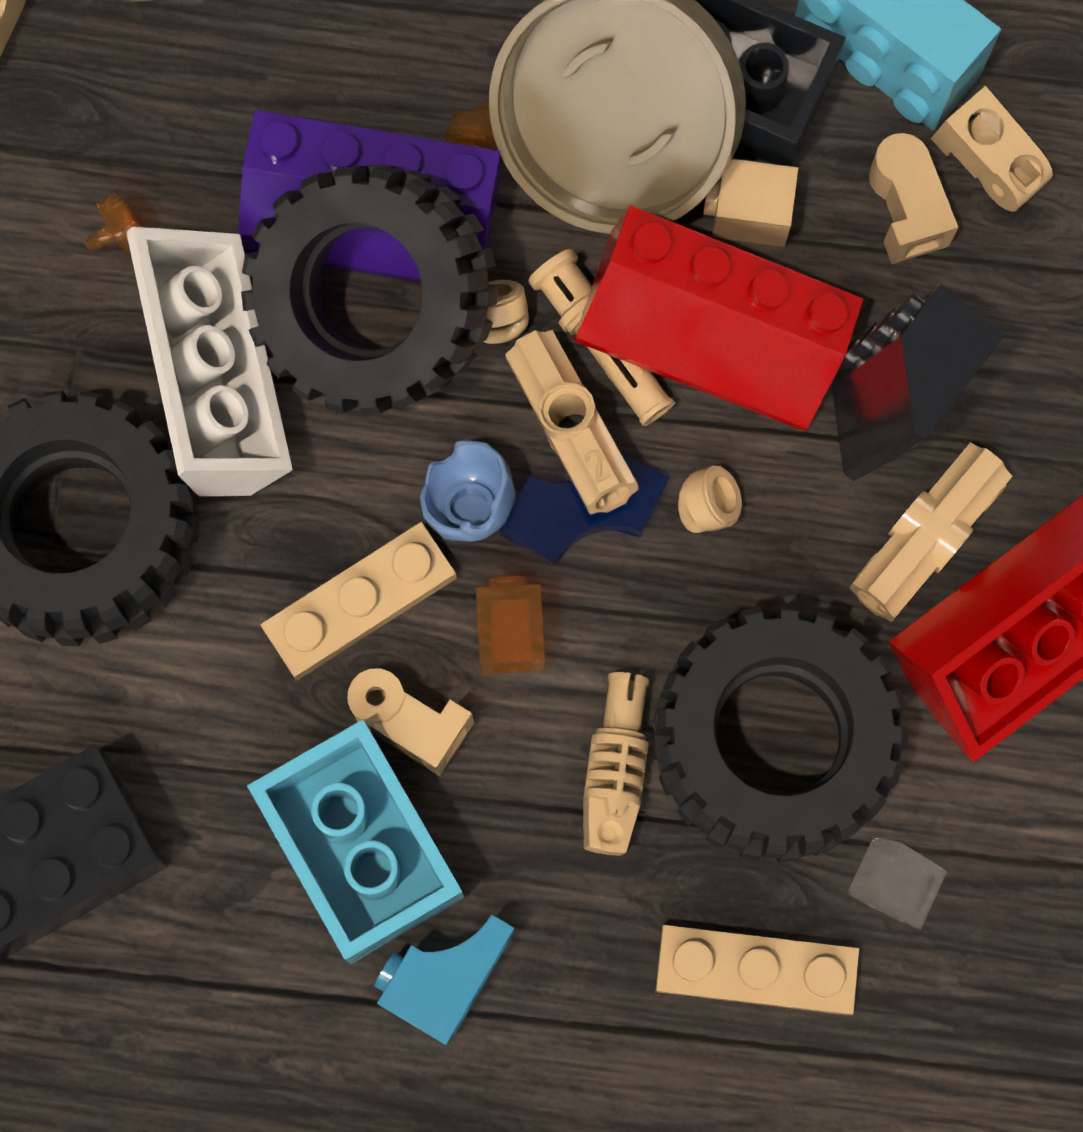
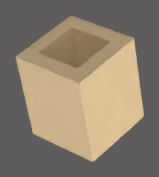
M732 159L720 179L705 196L703 215L715 216L712 238L785 247L792 222L798 168Z

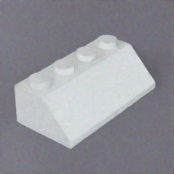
M132 227L126 233L178 476L198 496H251L293 469L271 371L266 365L268 357L265 345L255 347L248 331L258 326L255 311H243L241 292L251 290L252 286L249 275L242 273L245 255L240 234Z

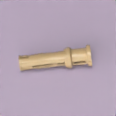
M573 249L564 250L547 260L528 280L534 290L543 291L561 316L559 321L560 327L564 332H569L570 335L576 334L592 288L590 282L576 265L579 258ZM587 347L603 368L607 377L614 383L639 417L642 426L653 423L675 405V401L667 395L651 371L621 360L638 385H636L617 358Z

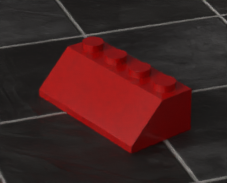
M629 205L611 230L573 341L805 431L808 429L846 356L863 298Z
M1083 495L888 641L911 688L964 755L973 763L1083 679Z

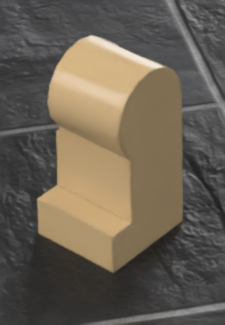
M986 86L951 115L931 137V140L946 156L952 152L975 179L978 178L985 191L999 206L1011 212L1017 211L1053 177L1048 159Z
M899 133L885 138L877 148L870 168L869 179L875 193L886 199L894 222L891 223L883 242L891 264L949 247L959 227L928 149L914 135Z
M381 668L368 669L359 673L352 680L348 689V704L357 722L363 719L372 734L438 776L442 774L474 725L472 713L452 700L448 701L441 714L409 694H406L399 679L391 672Z

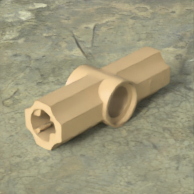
M535 330L517 339L513 348L505 354L506 360L539 419L550 447L559 456L589 514L597 512L608 513L626 504L629 497L639 490L638 484L601 419L592 394L583 386L553 330L547 332ZM572 414L585 416L582 422L575 427H558L560 421L566 416Z
M970 442L928 493L924 490L910 505L888 533L891 538L878 553L876 552L856 576V580L852 583L850 589L858 597L860 603L875 615L892 622L934 571L938 574L974 531L971 528L974 522L983 512H986L1005 489L1012 475L1005 468L1003 461L988 449L980 448Z

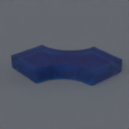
M621 454L635 478L639 490L629 497L626 504L608 513L597 512L590 515L572 481L551 483L528 476L506 523L500 529V536L555 564L571 545L591 534L617 531L641 537L668 485L670 477Z

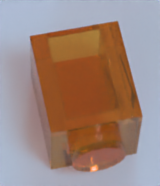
M500 576L489 579V587H476L481 675L544 672L545 654L541 584L527 585V578L523 576Z

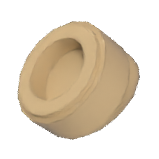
M511 280L488 282L489 284L498 285L497 304L488 307L486 318L493 322L491 328L495 329L490 330L487 340L483 341L484 343L501 344L517 338L528 326L529 314L524 287Z
M712 465L697 470L684 481L679 492L678 511L681 522L688 531L702 533L727 528L735 524L741 514L742 499L739 487L730 472L723 467Z

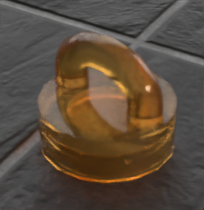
M489 98L484 100L475 111H458L453 114L444 136L446 142L498 151L490 122Z
M114 193L97 203V207L107 225L88 236L85 240V245L89 250L95 251L116 239L125 254L130 258L131 252L126 232L132 227L141 226L120 194Z

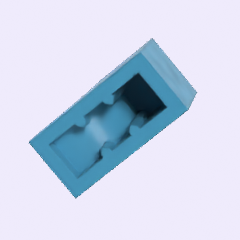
M491 914L487 922L475 935L453 948L438 952H422L411 945L405 957L394 952L374 987L383 991L377 1004L444 1045L449 1046L514 935V927Z

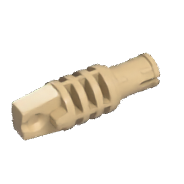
M613 672L608 675L609 686L603 728L596 729V733L592 735L583 796L584 849L595 853L616 856L625 854L629 846L641 804L649 745L646 741V736L641 733L646 688H648L649 679L641 675H635L634 681H631V673Z

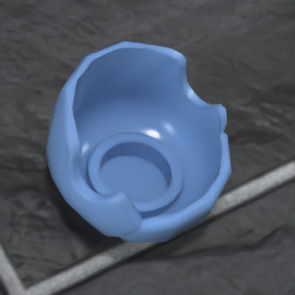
M471 440L457 441L454 444V452L448 458L429 464L425 485L420 494V504L424 519L439 535L450 541L472 542L491 536L506 523L516 501L512 474L503 456L488 443Z

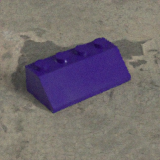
M255 110L242 167L238 234L241 237L244 253L259 251L261 243L255 241L252 234L260 219L271 218L276 215L272 204L285 191L299 190L302 180L317 173L332 172L336 168L376 164L395 165L398 170L402 171L416 170L430 176L431 185L436 188L448 187L462 199L457 206L464 215L475 214L484 231L476 236L482 250L488 249L501 183V151ZM358 228L343 234L332 245L324 262L325 267L421 283L417 266L407 249L395 237L380 229Z

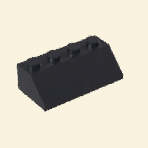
M942 284L922 299L915 293H912L898 310L894 307L880 323L876 321L863 337L861 335L857 336L848 346L846 356L840 365V368L844 371L833 384L832 394L843 473L852 481L857 480L924 442L1005 336Z

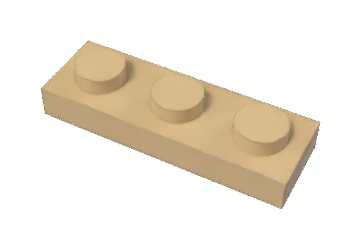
M420 522L260 625L295 680L298 681L457 579L456 573L423 523Z
M663 925L655 992L853 1015L859 948Z

